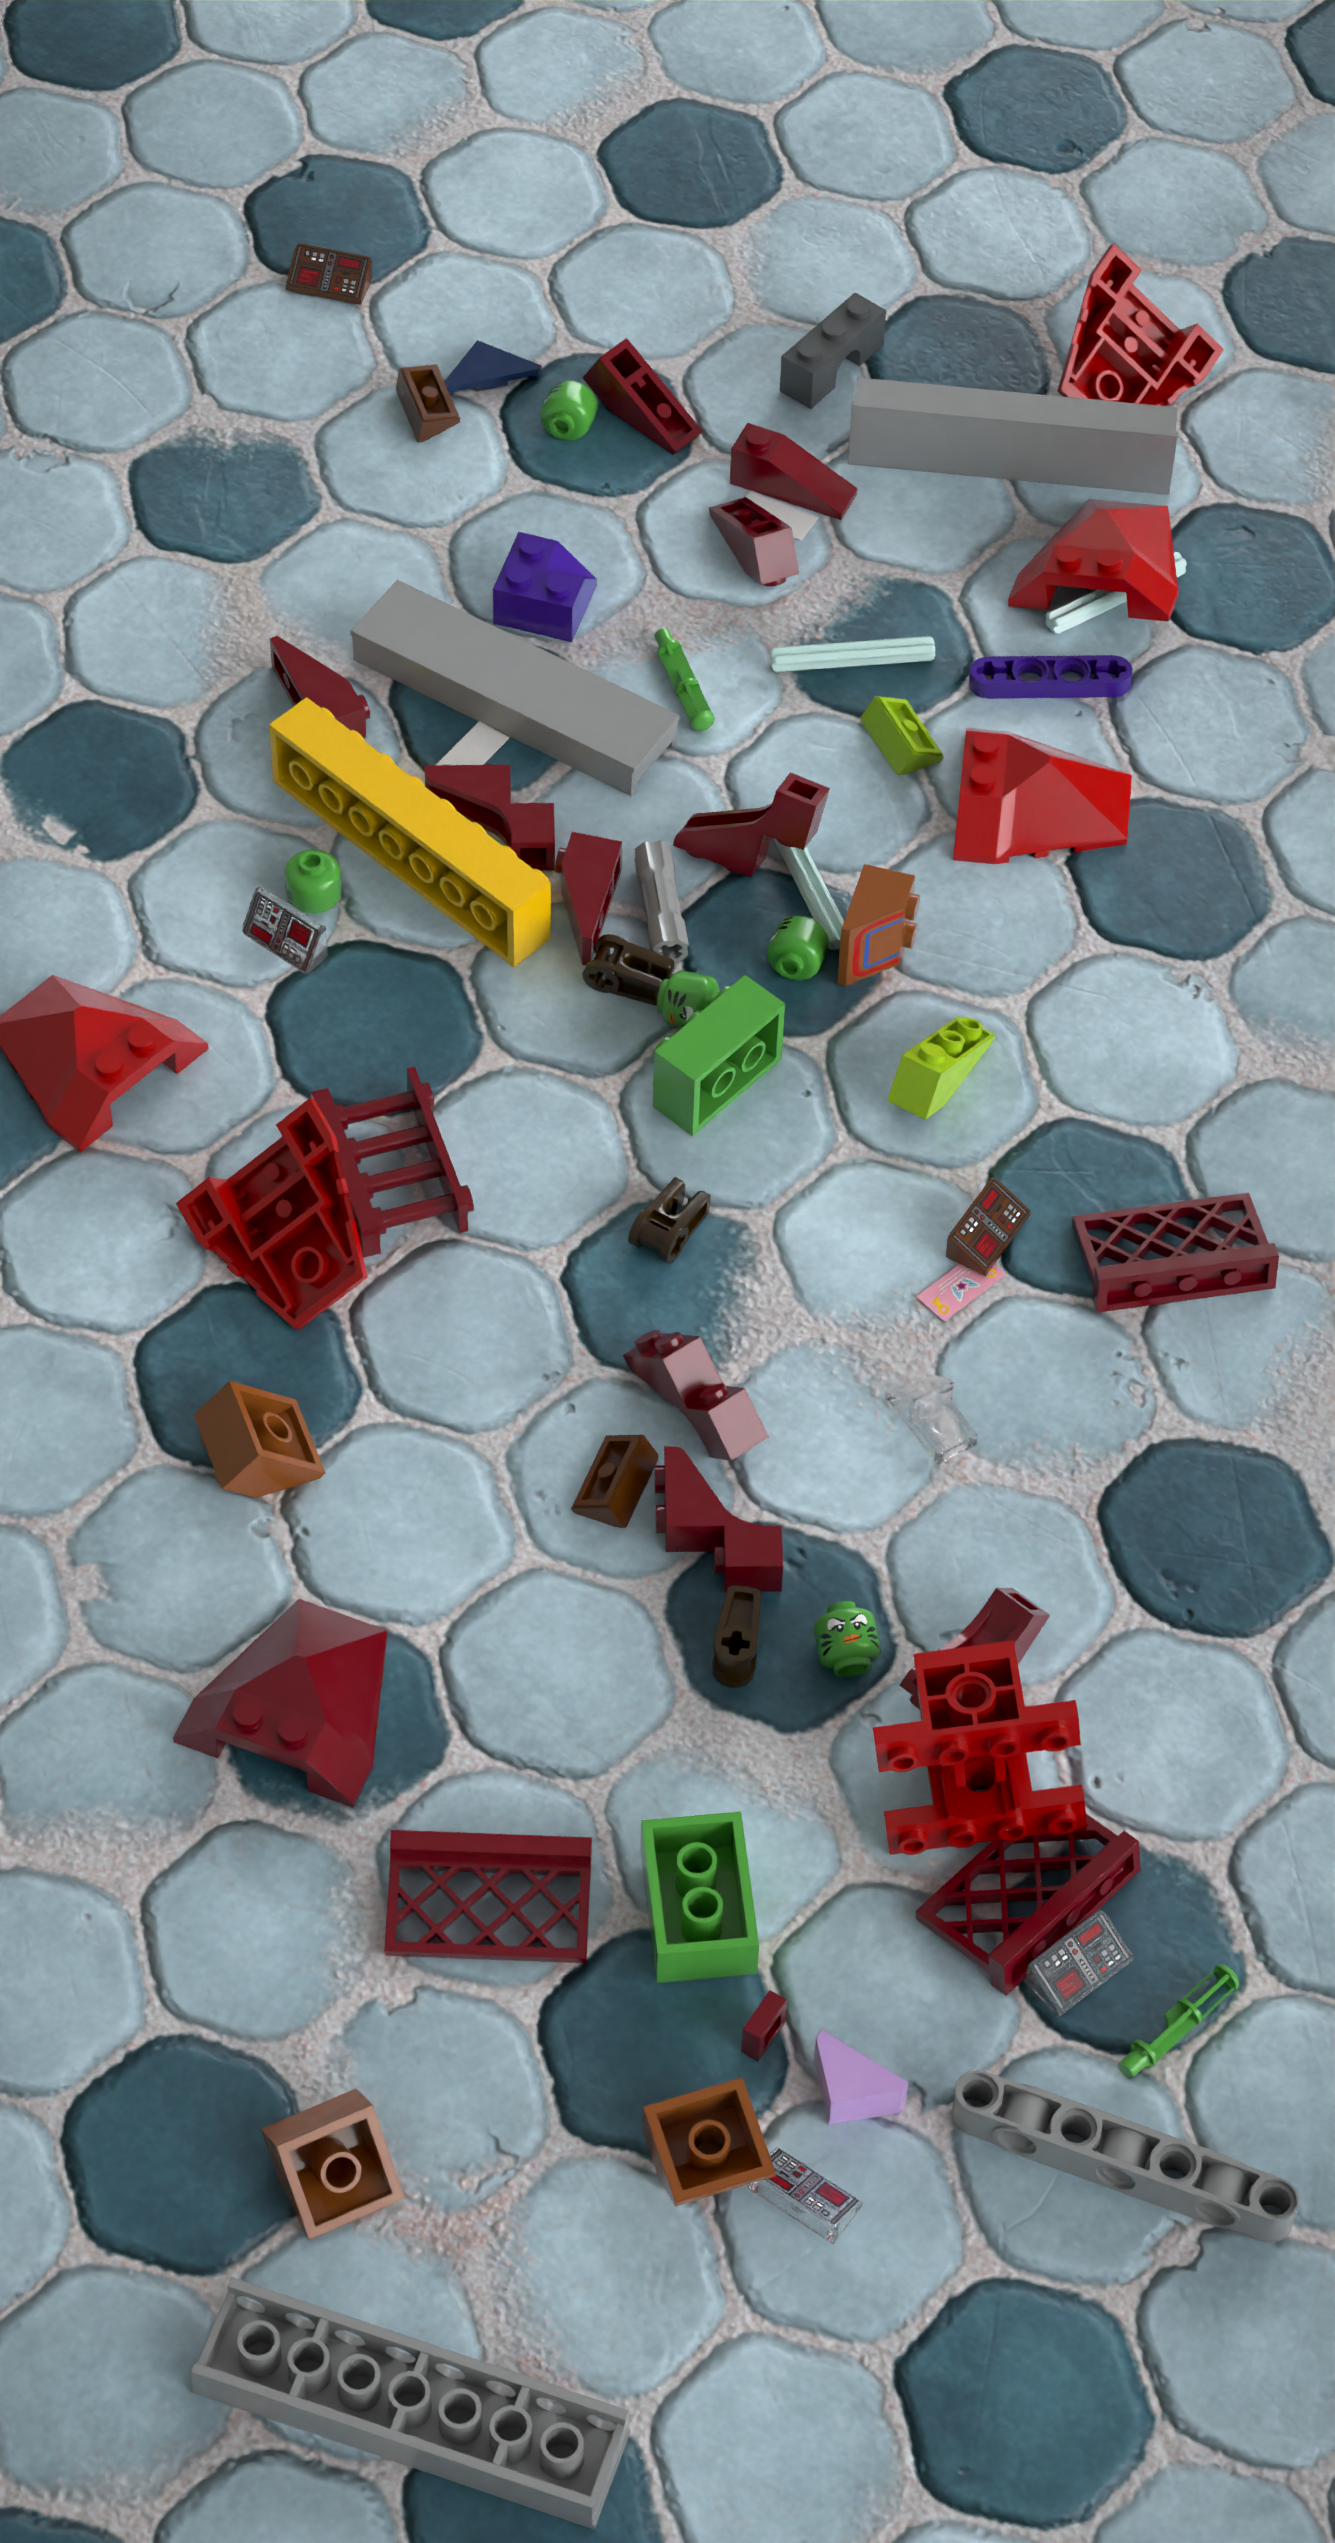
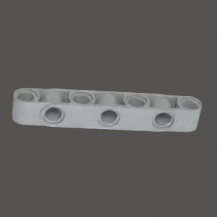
M969 2071L962 2075L956 2083L951 2115L958 2129L968 2135L999 2145L1019 2156L1209 2225L1227 2228L1264 2242L1273 2243L1281 2241L1292 2230L1299 2205V2196L1294 2186L1283 2178L1249 2167L1229 2156L1034 2086L1019 2084L985 2071ZM978 2098L986 2102L987 2105L980 2108L972 2107L966 2103V2100ZM1069 2133L1078 2134L1085 2141L1072 2143L1066 2140L1063 2135ZM1175 2169L1181 2172L1184 2177L1172 2179L1164 2175L1162 2170ZM1275 2205L1284 2214L1271 2215L1265 2212L1261 2206Z

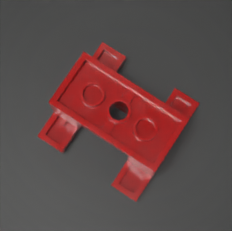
M1014 1640L913 1654L921 1721L873 1727L879 1773L887 1771L907 1772L917 1767L927 1766L932 1805L884 1811L889 1855L900 1853L915 1855L925 1850L951 1846L966 1848L975 1843L1000 1839L1004 1841H1017L1026 1836L1048 1833L1063 1835L1077 1829L1087 1828L1082 1784L1032 1791L1026 1756L1027 1752L1042 1750L1056 1752L1067 1747L1081 1745L1076 1700L1025 1707ZM979 1789H986V1790H987V1791H984V1792H975L976 1790H979Z

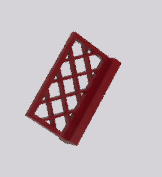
M1249 1193L1072 1217V1228L1094 1288L1093 1302L1097 1313L1276 1288L1279 1254L1275 1244L1268 1243ZM1242 1210L1244 1215L1238 1224L1220 1216L1223 1212ZM1192 1217L1201 1222L1193 1230L1176 1221L1179 1218ZM1148 1223L1157 1228L1148 1236L1132 1227L1134 1224ZM1212 1226L1229 1235L1222 1242H1219L1204 1235V1233ZM1102 1228L1112 1234L1104 1242L1089 1235L1087 1230ZM1168 1232L1184 1239V1241L1178 1248H1175L1160 1241V1239ZM1124 1238L1140 1247L1134 1254H1130L1115 1246ZM1238 1239L1254 1245L1241 1248L1232 1247ZM1194 1244L1210 1251L1197 1254L1187 1253ZM1149 1251L1166 1257L1152 1260L1143 1259ZM1105 1257L1121 1263L1099 1267V1263Z
M1086 1814L1087 1828L1077 1829L1068 1834H1040L1026 1836L1017 1841L993 1840L915 1911L916 1920L989 1973L991 1985L1007 1996L1034 1970L1032 1966L1034 1963L1069 1938L1141 1870L1139 1841L1126 1831L1117 1836L1088 1814ZM1096 1839L1105 1847L1096 1855L1075 1856L1074 1840ZM1069 1841L1070 1856L1040 1858L1039 1842ZM1012 1844H1034V1858L1005 1860L1004 1851ZM1071 1869V1878L1063 1886L1042 1887L1041 1871ZM1035 1871L1036 1887L1006 1889L1005 1873ZM1000 1873L1001 1889L971 1891V1881L978 1875ZM1037 1900V1910L1029 1917L1008 1918L1007 1902ZM1001 1902L1002 1919L972 1920V1904ZM966 1904L967 1921L945 1922L935 1915L944 1906ZM1003 1932V1941L988 1954L973 1943V1933ZM1047 1955L1045 1958H1043L1041 1961H1039V1962L1037 1963L1038 1966H1039L1049 1955Z
M391 1830L385 1956L587 1963L592 1837ZM400 1869L422 1870L433 1883L412 1900L399 1886ZM434 1871L445 1872L439 1877ZM458 1872H472L483 1884L465 1901H462L446 1884ZM485 1873H496L490 1879L485 1875ZM508 1874H522L533 1887L513 1904L496 1885ZM535 1875H546V1876L543 1877L541 1880H539ZM558 1876H580V1892L565 1905L546 1888ZM440 1889L457 1908L436 1925L419 1906ZM490 1891L507 1910L489 1926H486L469 1908ZM540 1893L557 1912L537 1929L520 1910ZM400 1898L406 1906L398 1912V1899ZM577 1905H579L578 1920L570 1913ZM412 1912L430 1930L418 1942H396L397 1925ZM464 1914L481 1933L468 1944H454L443 1931ZM514 1916L531 1935L518 1946H505L493 1933ZM564 1918L578 1932L577 1949L555 1948L544 1935ZM437 1937L442 1943L430 1942ZM487 1939L492 1945L481 1944ZM538 1941L543 1947L531 1946Z

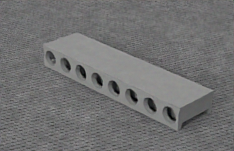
M857 377L855 400L852 401L848 464L1169 495L1178 432H1176L1178 408Z
M397 580L350 630L353 640L354 661L630 796L636 791V783L668 746L673 748L677 743L678 714L400 580Z
M233 2277L230 2278L227 2285V2295L197 2363L194 2362L191 2369L192 2393L595 2530L631 2429L628 2428L629 2410ZM245 2297L254 2299V2300L258 2301V2302L261 2303V2304L252 2302V2301L246 2299ZM295 2314L302 2315L308 2318L309 2320L302 2319L296 2316ZM343 2330L352 2332V2333H354V2334L360 2336L361 2338L356 2337V2336H353V2335H350V2334L346 2333V2332L343 2331ZM393 2347L403 2349V2350L407 2351V2352L410 2353V2354H406V2353H403V2352H401V2351H398L397 2349H395V2348H393ZM443 2364H447V2365L453 2366V2367L459 2369L460 2371L451 2369V2368H449V2367H447V2366H445V2365H443ZM494 2381H498V2382H501V2383H503V2384H506V2385H508V2386L511 2387V2388H507V2387L501 2386V2385L495 2383ZM544 2398H548V2399L554 2400V2401L560 2403L561 2405L552 2403V2402H550V2401H548V2400H546V2399H544ZM595 2415L605 2417L611 2420L612 2422L602 2420L596 2417Z

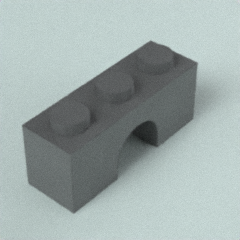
M853 293L781 356L780 392L812 409L835 389L836 375L845 358L861 366L884 345L886 310L863 296Z

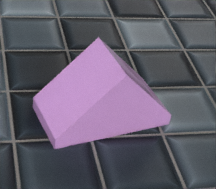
M821 2029L816 2036L814 2063L828 2124L832 2125L900 2113L906 2105L908 2082Z

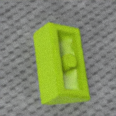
M874 697L863 713L861 722L896 774H907L943 760V753L906 699Z

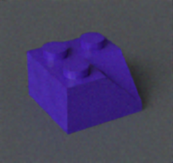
M518 532L493 587V624L573 642L597 586V579L559 541Z

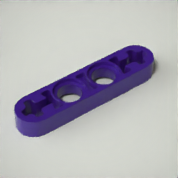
M1115 655L982 657L975 660L971 665L969 687L975 695L987 699L1118 697L1126 694L1130 689L1133 668L1131 663L1125 658ZM1031 672L1037 674L1040 679L1035 682H1026L1019 675ZM1075 672L1082 679L1074 682L1067 681L1061 677V674ZM1090 674H1095L1094 679H1090ZM1110 674H1114L1116 678H1111ZM1007 675H1011V680H1006ZM985 676H991V680L985 679Z

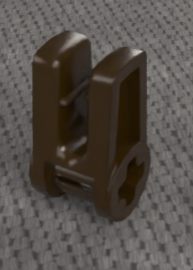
M606 934L599 937L594 947L596 955L593 960L586 964L582 973L586 984L599 992L612 993L657 1006L658 992L663 980L670 979L673 975L674 960L630 943L617 935ZM610 948H614L612 955L610 954ZM604 973H606L605 980L602 979Z
M674 1177L653 1202L636 1217L629 1232L628 1242L637 1248L645 1246L659 1253L661 1260L668 1264L673 1263L681 1253L685 1243L708 1215L710 1194L698 1191L692 1198H688V1203L677 1213V1209L684 1202L685 1183Z
M729 1586L713 1643L712 1672L720 1684L730 1688H739L747 1685L755 1675L761 1592L756 1588Z

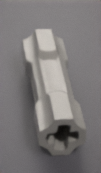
M661 840L656 842L645 841L634 849L636 855L634 861L638 883L642 888L648 922L647 934L650 950L667 956L678 963L688 956L687 947L689 943L678 901L671 846Z

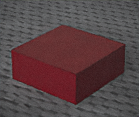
M769 1990L743 2027L742 2053L759 2062L785 2025L787 1999Z

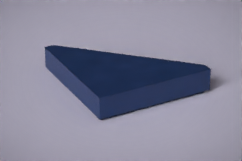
M477 340L444 382L450 396L455 391L477 387V391L507 386L508 381L525 377L537 381L542 376V365Z

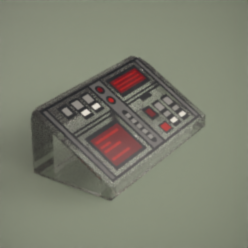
M258 886L255 889L243 923L242 933L305 974L310 973L328 956L326 927L264 887Z
M1099 1910L1031 1961L1027 1966L1025 1983L1059 2017L1132 1962L1134 1956L1110 1918L1102 1910Z
M775 2147L769 2155L776 2175L748 2184L747 2189L834 2245L863 2206V2202L779 2147Z

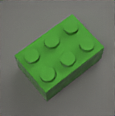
M746 975L732 986H725L709 1006L703 1011L694 1012L683 1028L672 1037H665L657 1045L653 1054V1107L693 1136L782 1059L785 1003Z
M741 1812L641 1820L640 1851L656 1983L757 1974L759 1939Z

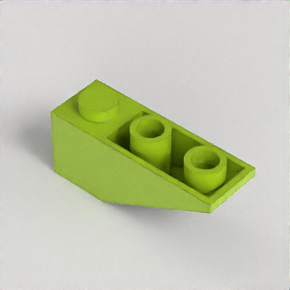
M955 1017L902 1054L887 1101L926 1120L945 1106L992 1044L996 1034L984 1029L983 1025L975 1019Z

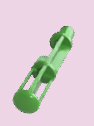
M659 629L654 634V638L659 646L657 654L686 712L690 725L696 731L707 730L713 725L715 717L686 659L679 641L673 639L669 629Z
M1219 1964L1215 1966L1213 1971L1187 1995L1177 2001L1176 2005L1164 2015L1167 2029L1151 2044L1138 2039L1131 2044V2052L1118 2063L1121 2073L1125 2077L1132 2079L1144 2067H1153L1164 2054L1192 2028L1197 2026L1232 1991L1238 1988L1239 1980L1235 1972L1226 1965ZM1214 1974L1218 1982L1198 2001L1192 2004L1187 1998ZM1221 1985L1229 1990L1203 2015L1197 2009Z

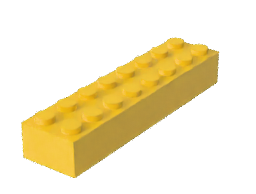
M307 697L269 724L273 782L503 960L515 967L551 939V882L542 871L531 868L519 859L510 847L502 846L490 837L480 824L469 821L457 812L448 800L440 799L428 790L419 778L407 774L394 763L390 756L378 752L366 743L357 731L349 730L337 721L328 709L320 708Z

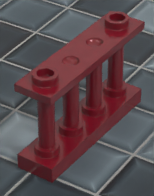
M415 1066L406 1068L407 1092L343 1107L341 1103L334 1104L329 1088L311 1092V1098L316 1101L337 1139L363 1258L381 1254L380 1235L386 1234L387 1228L452 1212L459 1233L468 1231V1212L474 1211L468 1185H460L433 1115L432 1108L435 1105L431 1087L428 1082L421 1083ZM413 1109L419 1125L356 1141L354 1137L347 1139L344 1131L348 1129L349 1124ZM426 1143L432 1159L431 1161L371 1176L367 1172L360 1173L357 1164H360L363 1158ZM437 1177L445 1194L381 1211L380 1207L373 1208L370 1199H373L374 1193Z

